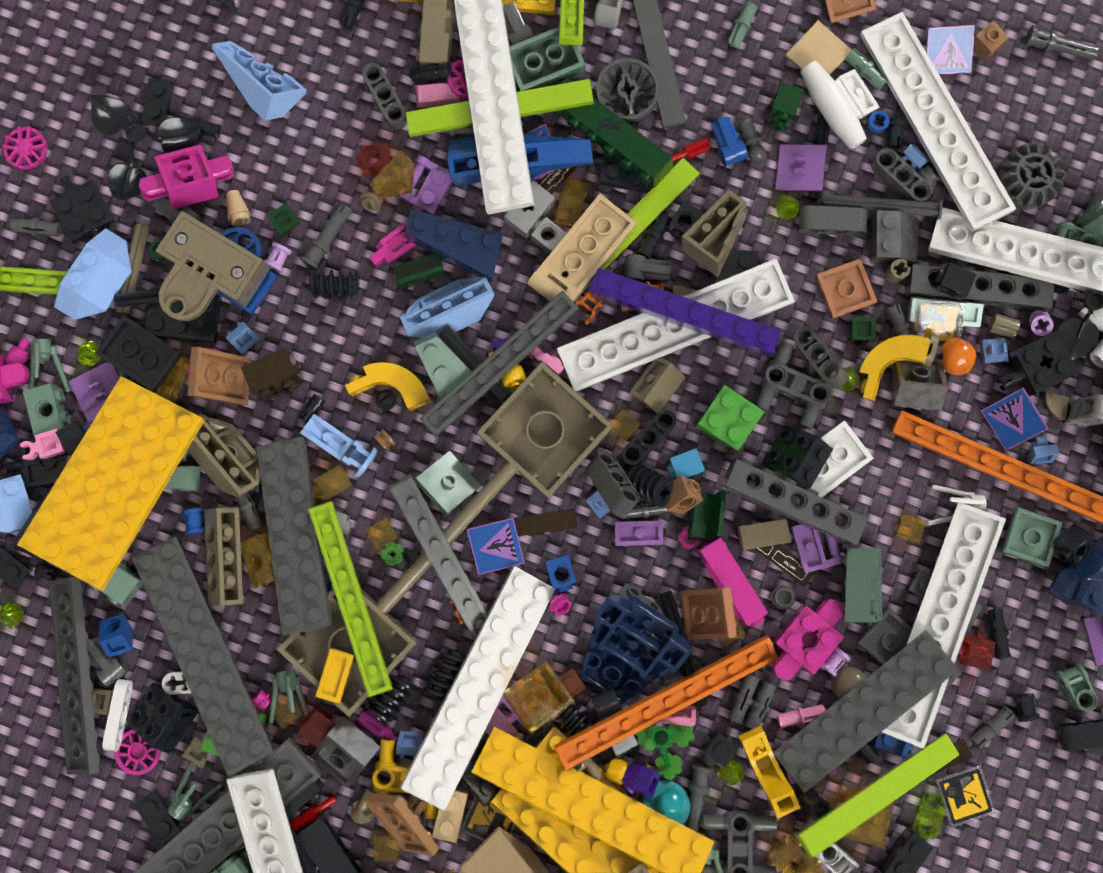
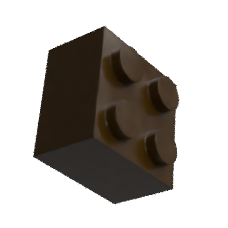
M286 348L241 367L251 393L260 399L265 398V401L279 396L278 392L285 389L287 391L294 390L300 387L301 382L305 381L295 356Z

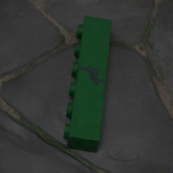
M566 77L560 84L573 81ZM594 97V104L552 112L555 116H562L567 120V124L572 129H578L584 133L585 138L590 139L592 144L597 143L607 156H613L619 160L620 165L625 170H632L645 185L650 184L655 188L673 169V158Z

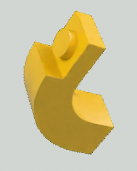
M901 335L887 339L877 345L867 355L860 369L861 374L868 376V379L863 380L861 386V393H864L863 398L871 401L876 400L881 377L891 364L898 361H912L925 364L931 342L930 339L916 335Z
M392 363L366 365L363 367L366 376L357 375L349 380V384L345 385L352 397L375 386H392L400 391L410 411L432 402L421 381L411 371Z
M756 727L740 735L739 739L748 762L777 818L779 819L799 809L800 806L794 791L781 771L762 727Z

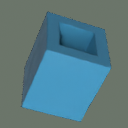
M697 448L669 458V464L666 465L670 478L675 479L680 475L689 478L705 471Z

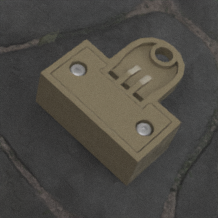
M183 211L180 212L155 250L164 259L174 264L160 288L159 303L162 310L168 316L178 321H192L200 317L217 292L222 293L246 308L271 269L263 259ZM177 301H181L183 303L182 311L173 313L172 305Z

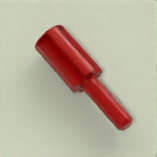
M704 137L684 146L683 151L671 155L673 162L684 157L690 159L710 151L709 142Z
M331 796L316 807L311 805L303 810L293 821L289 819L292 828L297 831L316 819L318 813L336 803L337 799L335 796Z

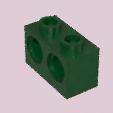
M781 82L773 98L766 124L777 131H788L796 116L804 89Z

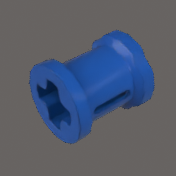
M203 508L181 511L186 525L184 535L205 532L201 516Z

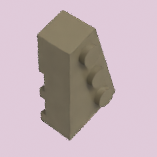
M424 0L422 3V25L420 24L419 39H421L420 47L416 49V61H419L420 67L445 62L450 64L456 14L454 0Z
M728 190L682 236V251L718 277L746 219L747 202Z

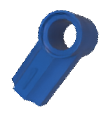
M722 117L711 123L712 131L719 146V156L725 167L748 158L745 144L742 139L738 138L730 117Z

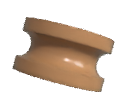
M381 429V434L375 435L374 438L389 452L390 446L397 444L384 429Z

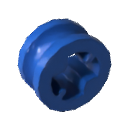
M881 110L874 111L867 120V129L873 134H880L888 127L890 119L886 112ZM876 117L878 118L877 120L881 119L883 121L881 127H878L879 124L877 126L873 124Z

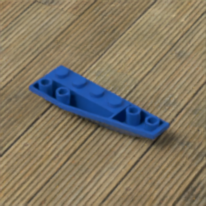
M523 134L530 174L593 164L590 139ZM475 136L452 139L450 141L448 151L450 179L456 186L481 182Z

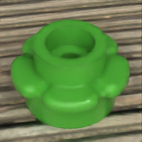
M388 543L381 551V558L389 566L400 564L404 559V549L400 544ZM391 552H394L395 556L392 557L390 555Z

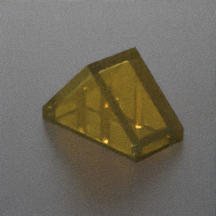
M400 150L369 185L383 198L412 193L415 164Z
M568 177L561 194L555 222L573 227L581 217L590 183Z

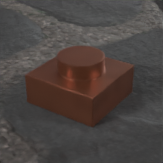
M574 668L553 680L566 702L586 689Z

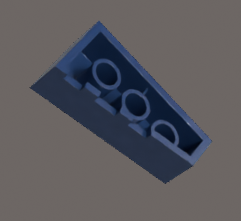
M410 210L404 239L439 255L450 263L456 264L470 274L473 273L478 277H486L488 283L492 281L503 233Z

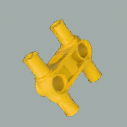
M381 739L379 761H376L372 777L373 789L376 794L409 793L401 789L400 785L410 765L393 762L395 740ZM381 771L388 772L391 776L390 782L383 783L380 781L379 773ZM424 801L427 807L424 810L423 818L437 819L438 807Z

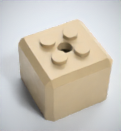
M498 827L462 863L459 873L550 872L527 844Z

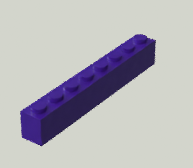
M601 268L597 269L590 288V294L595 297L769 357L774 352L781 330Z

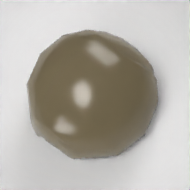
M844 666L837 671L836 677L832 676L831 689L837 698L840 699L867 676L856 667Z

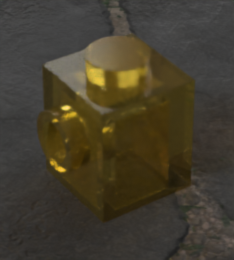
M336 465L312 479L314 493L318 498L322 497L323 500H328L352 486L341 465Z

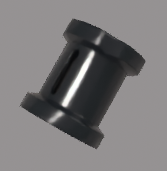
M1033 693L1012 697L1013 701L1016 702L1019 713L1017 717L1018 722H1028L1040 718V714L1036 713L1033 701L1035 695Z

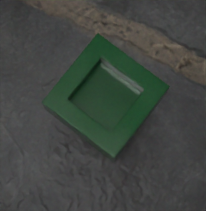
M284 203L267 215L281 236H284L301 224L287 203Z
M852 316L850 341H876V317Z

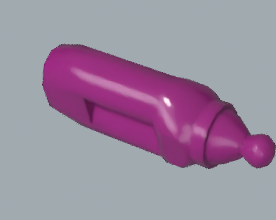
M366 709L361 712L356 720V723L361 728L378 739L398 741V737L394 736L388 723L380 722Z

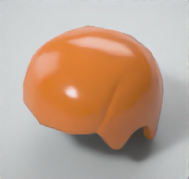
M954 337L948 339L942 345L943 359L940 360V363L947 373L959 376L968 373L972 369L976 360V351L969 342Z

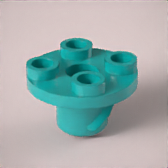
M668 780L659 781L652 800L643 796L642 804L683 825L690 813V801L687 793L675 782Z

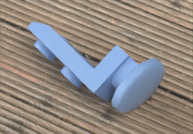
M315 414L312 415L300 432L304 437L346 466L351 464L357 469L353 476L357 478L367 470L377 453L375 447L369 452L362 448V444L356 440L353 441Z

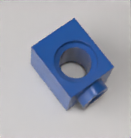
M569 555L545 561L553 590L558 588L560 593L573 589L572 584L577 582ZM560 567L566 568L569 573L568 578L562 582L556 580L554 576L556 569Z
M124 614L100 621L99 643L109 657L133 650V628Z

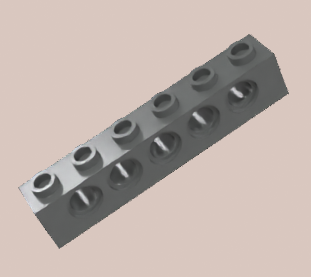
M921 261L910 266V273L906 277L905 296L958 300L935 290V286L931 285L928 281V276L935 278L938 270L948 264H940L938 267L929 266L928 262ZM962 267L977 275L968 296L958 301L981 302L986 306L1030 311H1047L1053 307L1054 283L1011 272L999 274L1000 271L994 269L981 272L976 271L974 267ZM975 281L982 283L983 291L976 288ZM999 284H1003L1006 287V293H1002L999 290ZM1023 286H1025V287H1027V288L1029 289V291H1030V295H1029V296H1027V295H1025V294L1023 293V291H1022V287H1023Z
M740 458L739 460L731 461L721 488L847 545H858L868 518L861 515L862 511L853 507L846 509L840 506V501L831 497L824 499L818 496L819 492L808 487L802 489L796 486L797 482L784 477L782 480L775 477V472L772 470L753 467L754 463L747 459ZM749 474L753 475L756 479V484L753 488L747 484ZM771 484L776 486L778 490L776 497H772L769 494ZM793 494L799 498L797 507L791 504V496ZM815 504L821 509L818 517L812 511ZM836 514L842 517V524L840 526H837L834 522Z

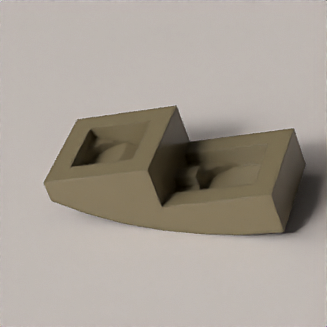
M787 519L737 527L741 551L791 543Z

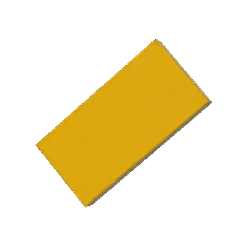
M330 648L315 697L335 703L341 702L354 654Z

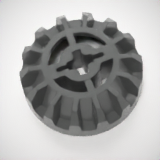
M633 58L615 60L608 64L598 77L596 100L626 123L632 121L640 122L643 117L649 116L652 113L659 95L657 76L647 64ZM618 84L617 94L611 96L613 87ZM625 85H626V90H628V93L630 94L629 100H628V95H626V92H624ZM643 96L640 105L633 110L637 97ZM617 100L620 105L624 106L625 111L615 107L612 101Z
M1024 144L1011 151L1002 160L997 176L1009 195H1014L1013 200L1016 202L1014 206L1022 209L1042 207L1054 199L1059 190L1062 189L1064 185L1062 178L1065 175V170L1060 168L1061 159L1059 157L1055 159L1051 154L1053 150L1050 148L1044 150L1040 144L1032 146ZM1031 157H1038L1042 159L1040 163H1029L1026 161V159ZM1045 161L1051 169V177L1046 174V168L1043 165Z

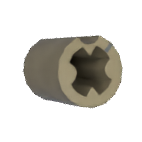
M897 259L886 268L885 278L890 283H899L909 275L911 267L907 266L906 260Z
M994 313L990 320L988 331L1014 339L1020 327V320Z

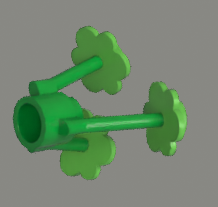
M670 724L667 730L658 725H651L636 733L638 745H644V748L648 751L655 749V747L660 749L662 757H658L655 760L656 772L660 776L664 775L666 780L674 779L675 774H680L682 771L680 767L682 763L681 758L667 753V749L672 743L676 742L679 747H686L688 741L694 739V734L692 733L694 726Z

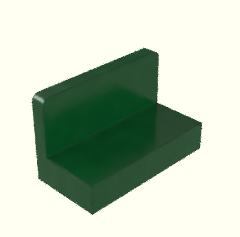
M435 253L393 266L397 283L401 290L445 276L439 255Z
M723 490L714 495L700 491L703 501L690 510L688 538L710 543L722 537L726 491Z

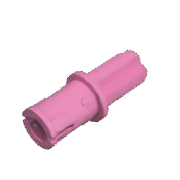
M823 705L803 709L797 707V710L778 713L779 727L783 729L799 724L805 726V723L811 722L825 711V707Z

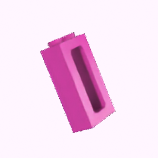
M718 538L696 550V554L718 588L730 587L733 597V611L740 624L755 627L765 620L763 616L768 614L723 540Z

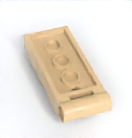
M599 194L542 265L535 271L527 284L548 301L553 300L561 291H564L575 302L592 282L597 269H602L636 228L637 222L603 195ZM567 274L568 277L564 278L562 275Z

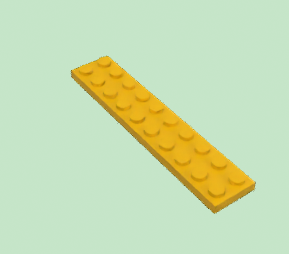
M496 727L493 728L471 773L662 873L702 872L714 841L667 818L665 815L582 772H576L577 770L573 767L565 770L561 762L554 757Z

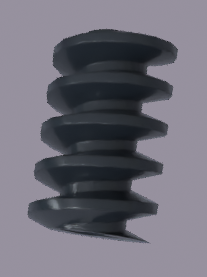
M314 268L311 269L309 290L315 299H318L320 295H322L323 299H328L331 294L334 300H337L339 295L342 300H347L349 295L352 301L357 300L360 289L359 272L356 278L353 277L352 271H349L347 277H344L343 271L340 270L338 276L335 277L333 270H330L328 276H325L324 269L320 270L319 275H316Z
M636 464L625 471L639 496L644 500L655 504L657 507H663L668 503L673 491V481L670 478L659 474L643 464Z
M448 646L445 647L449 652H440V655L445 660H436L435 662L440 667V670H431L436 678H427V681L432 685L431 688H422L428 694L444 700L448 689H450L458 674L457 672H459L462 666L461 663L466 658V655Z
M398 670L397 676L389 674L393 681L391 683L393 689L380 693V699L372 697L371 700L375 704L374 707L365 706L373 717L384 724H387L386 721L392 722L394 720L391 713L398 714L400 712L397 705L404 706L406 704L403 697L411 698L412 694L409 689L417 690V685Z
M581 703L569 705L554 718L555 721L564 719L560 727H570L567 732L568 736L589 728L595 721L593 718L586 719L588 715L587 710L579 712L582 707Z

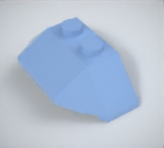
M106 228L90 240L60 283L54 308L74 320L106 312L114 301V295L119 293L132 273L127 241Z
M486 277L458 279L416 299L400 319L408 336L422 338L433 332L439 335L447 326H450L454 332H457L480 321L495 294Z

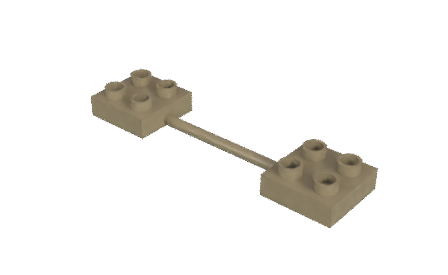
M543 362L538 365L477 432L478 436L507 462L445 528L443 534L449 545L517 471L549 499L613 429L614 426ZM425 552L378 603L361 589L388 674L396 668L419 642L388 612L432 565ZM334 588L328 594L332 626L290 635L277 649L317 688L330 648L354 654ZM355 656L341 702H333L348 717L353 715L368 698Z

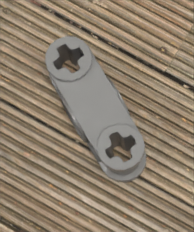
M1093 394L1089 397L1069 400L1071 408L1065 424L1086 428L1087 426L1103 423V395Z
M812 817L808 819L809 822L799 832L795 831L793 833L796 838L798 833L816 822ZM836 842L829 846L831 848L828 852H820L816 855L831 873H849L854 868L860 866Z

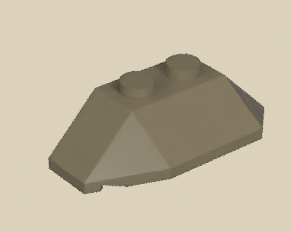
M201 413L198 414L205 421L189 446L190 453L195 461L222 492L240 497L257 487L260 480L257 452L233 424L209 418Z

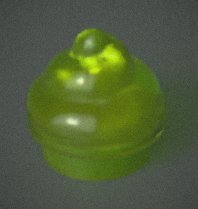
M782 195L777 203L776 211L782 219H791L799 213L800 205L796 198Z
M93 341L83 343L76 352L78 361L87 366L97 364L101 358L95 354L99 347Z
M848 366L844 368L848 374L847 381L839 388L845 391H852L858 386L860 377L853 366Z
M9 603L1 607L0 622L9 629H13L24 618V612L18 604Z
M730 760L724 768H720L717 776L730 785H737L738 782L743 781V769L740 762Z

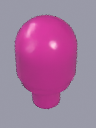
M21 338L17 347L13 345L5 357V364L18 362L24 365L29 354L26 350L31 342Z

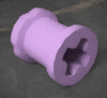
M273 242V248L264 262L271 269L282 273V266L292 251L279 243Z
M1036 310L1031 313L1028 321L1034 334L1038 336L1049 334L1053 329V321L1048 312ZM1039 319H1042L1044 322L1043 326H1039L1037 322Z
M836 647L822 664V667L833 677H836L837 671L845 662H849L851 658L840 648Z

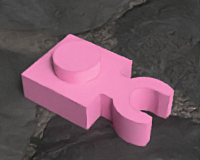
M538 347L527 355L530 360L538 365L543 362L559 377L564 370L562 362L556 356L544 354Z
M58 429L35 435L36 442L34 443L30 441L20 443L22 448L30 447V453L22 456L23 459L34 460L38 454L41 459H47L67 453L55 433Z

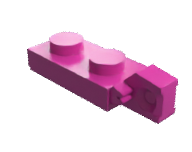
M408 221L379 241L380 243L376 246L378 251L369 257L375 267L385 261L388 264L396 261L416 246V244L404 239Z

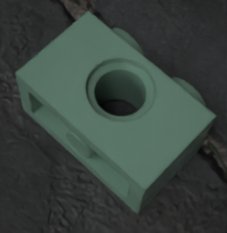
M49 383L23 391L34 437L37 434L60 429L71 423L69 413L65 411L63 405L65 396L59 386ZM49 405H51L53 409L52 413L49 416H46L45 410Z

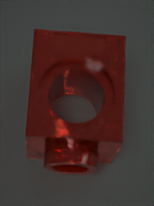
M388 143L360 146V154H357L358 168H362L365 175L392 173L391 151ZM376 155L380 157L376 163L368 162L371 156Z
M975 632L973 637L965 636L959 664L990 671L996 642L989 641L988 635Z
M316 704L297 726L298 738L307 746L312 744L317 748L335 726V718Z

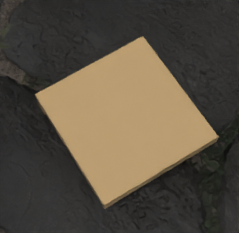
M818 20L785 56L800 70L811 62L817 61L831 75L852 50Z

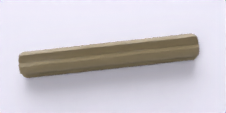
M136 223L129 249L132 273L119 293L135 291L149 232V227L145 224ZM116 306L118 313H130L131 306Z

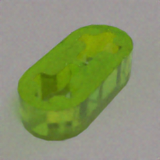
M931 792L927 793L922 799L915 822V831L925 840L936 838L940 832L947 809L945 799L941 795ZM936 799L940 806L939 808L934 807L932 812L929 802ZM930 818L929 825L933 828L932 831H927L925 834L922 825H927Z

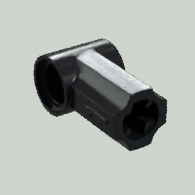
M801 788L796 792L799 806L815 821L834 809L828 801L824 800L812 788L805 793Z

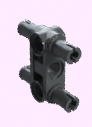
M781 341L774 360L768 363L760 383L762 390L755 406L764 412H768L775 393H780L802 402L806 408L799 426L812 430L819 411L824 410L827 401L831 397L833 387L820 375H818V378H813L789 368L787 363L794 345ZM770 371H775L779 374V382L770 380ZM835 371L830 374V377L834 376ZM814 389H819L823 392L822 400L815 399L813 395Z
M739 809L726 811L724 815L702 814V829L724 830L725 862L721 865L722 873H733L738 867L744 868V873H777L775 866H755L753 863V833L755 831H777L776 816H755L752 812H744ZM738 817L745 818V824L741 828L733 826L734 820ZM705 864L701 873H717L715 864Z

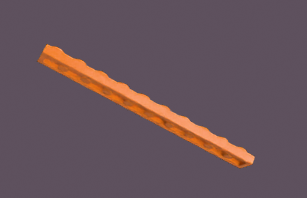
M899 411L891 430L892 434L1103 524L1102 496L905 411Z
M765 635L554 745L563 768L567 770L775 661L778 656L770 637Z

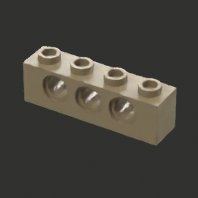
M239 507L204 510L208 606L243 604Z

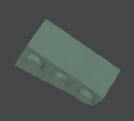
M436 332L413 341L440 399L472 372Z
M847 548V553L844 554V567L847 568L844 580L846 592L845 622L883 621L881 548Z

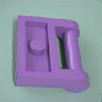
M418 155L415 161L417 164L403 190H399L397 197L435 216L453 181L450 179L449 170L431 162L424 156ZM425 168L430 172L417 197L411 195V192Z
M803 524L791 527L803 573L844 563V557L840 555L836 539L825 535L831 558L826 560L818 531Z

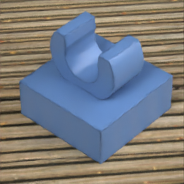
M914 143L904 151L906 155L902 157L904 161L910 160L912 162L914 170L917 166L921 168L929 160Z
M238 322L237 328L232 332L230 330L227 332L228 336L226 339L243 355L260 338L244 322Z
M1006 338L979 341L982 365L1009 361Z
M1046 436L1036 437V442L1032 443V449L1027 456L1029 465L1053 463L1059 454L1057 444L1048 445Z
M596 491L585 500L599 519L611 511L599 491Z
M400 731L396 754H400L402 760L405 759V755H412L415 758L424 740V733Z

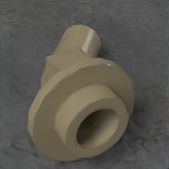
M374 178L372 191L361 194L360 202L366 210L376 212L381 208L383 197L380 196L383 180Z
M591 758L574 766L577 770L576 772L587 768L591 777L596 780L602 777L598 767Z
M370 789L365 791L360 801L357 800L352 805L350 815L356 823H368L374 818V813L364 802L365 797L369 793H375Z

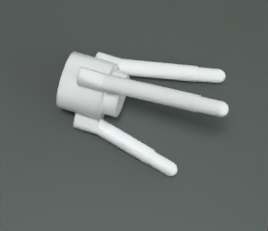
M932 485L934 490L963 497H951L949 499L951 502L963 503L983 511L986 510L987 503L984 495H975L974 492H964ZM953 516L931 520L927 524L930 526L951 522Z

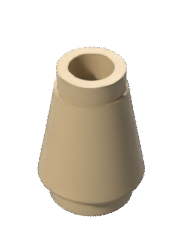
M238 190L227 192L228 221L235 227L248 224L251 213Z

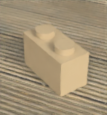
M456 787L445 811L439 808L433 832L434 838L453 843L457 842L469 789Z

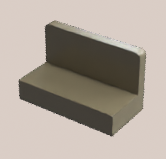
M659 358L650 363L629 394L645 403L658 414L685 379V376L671 362Z

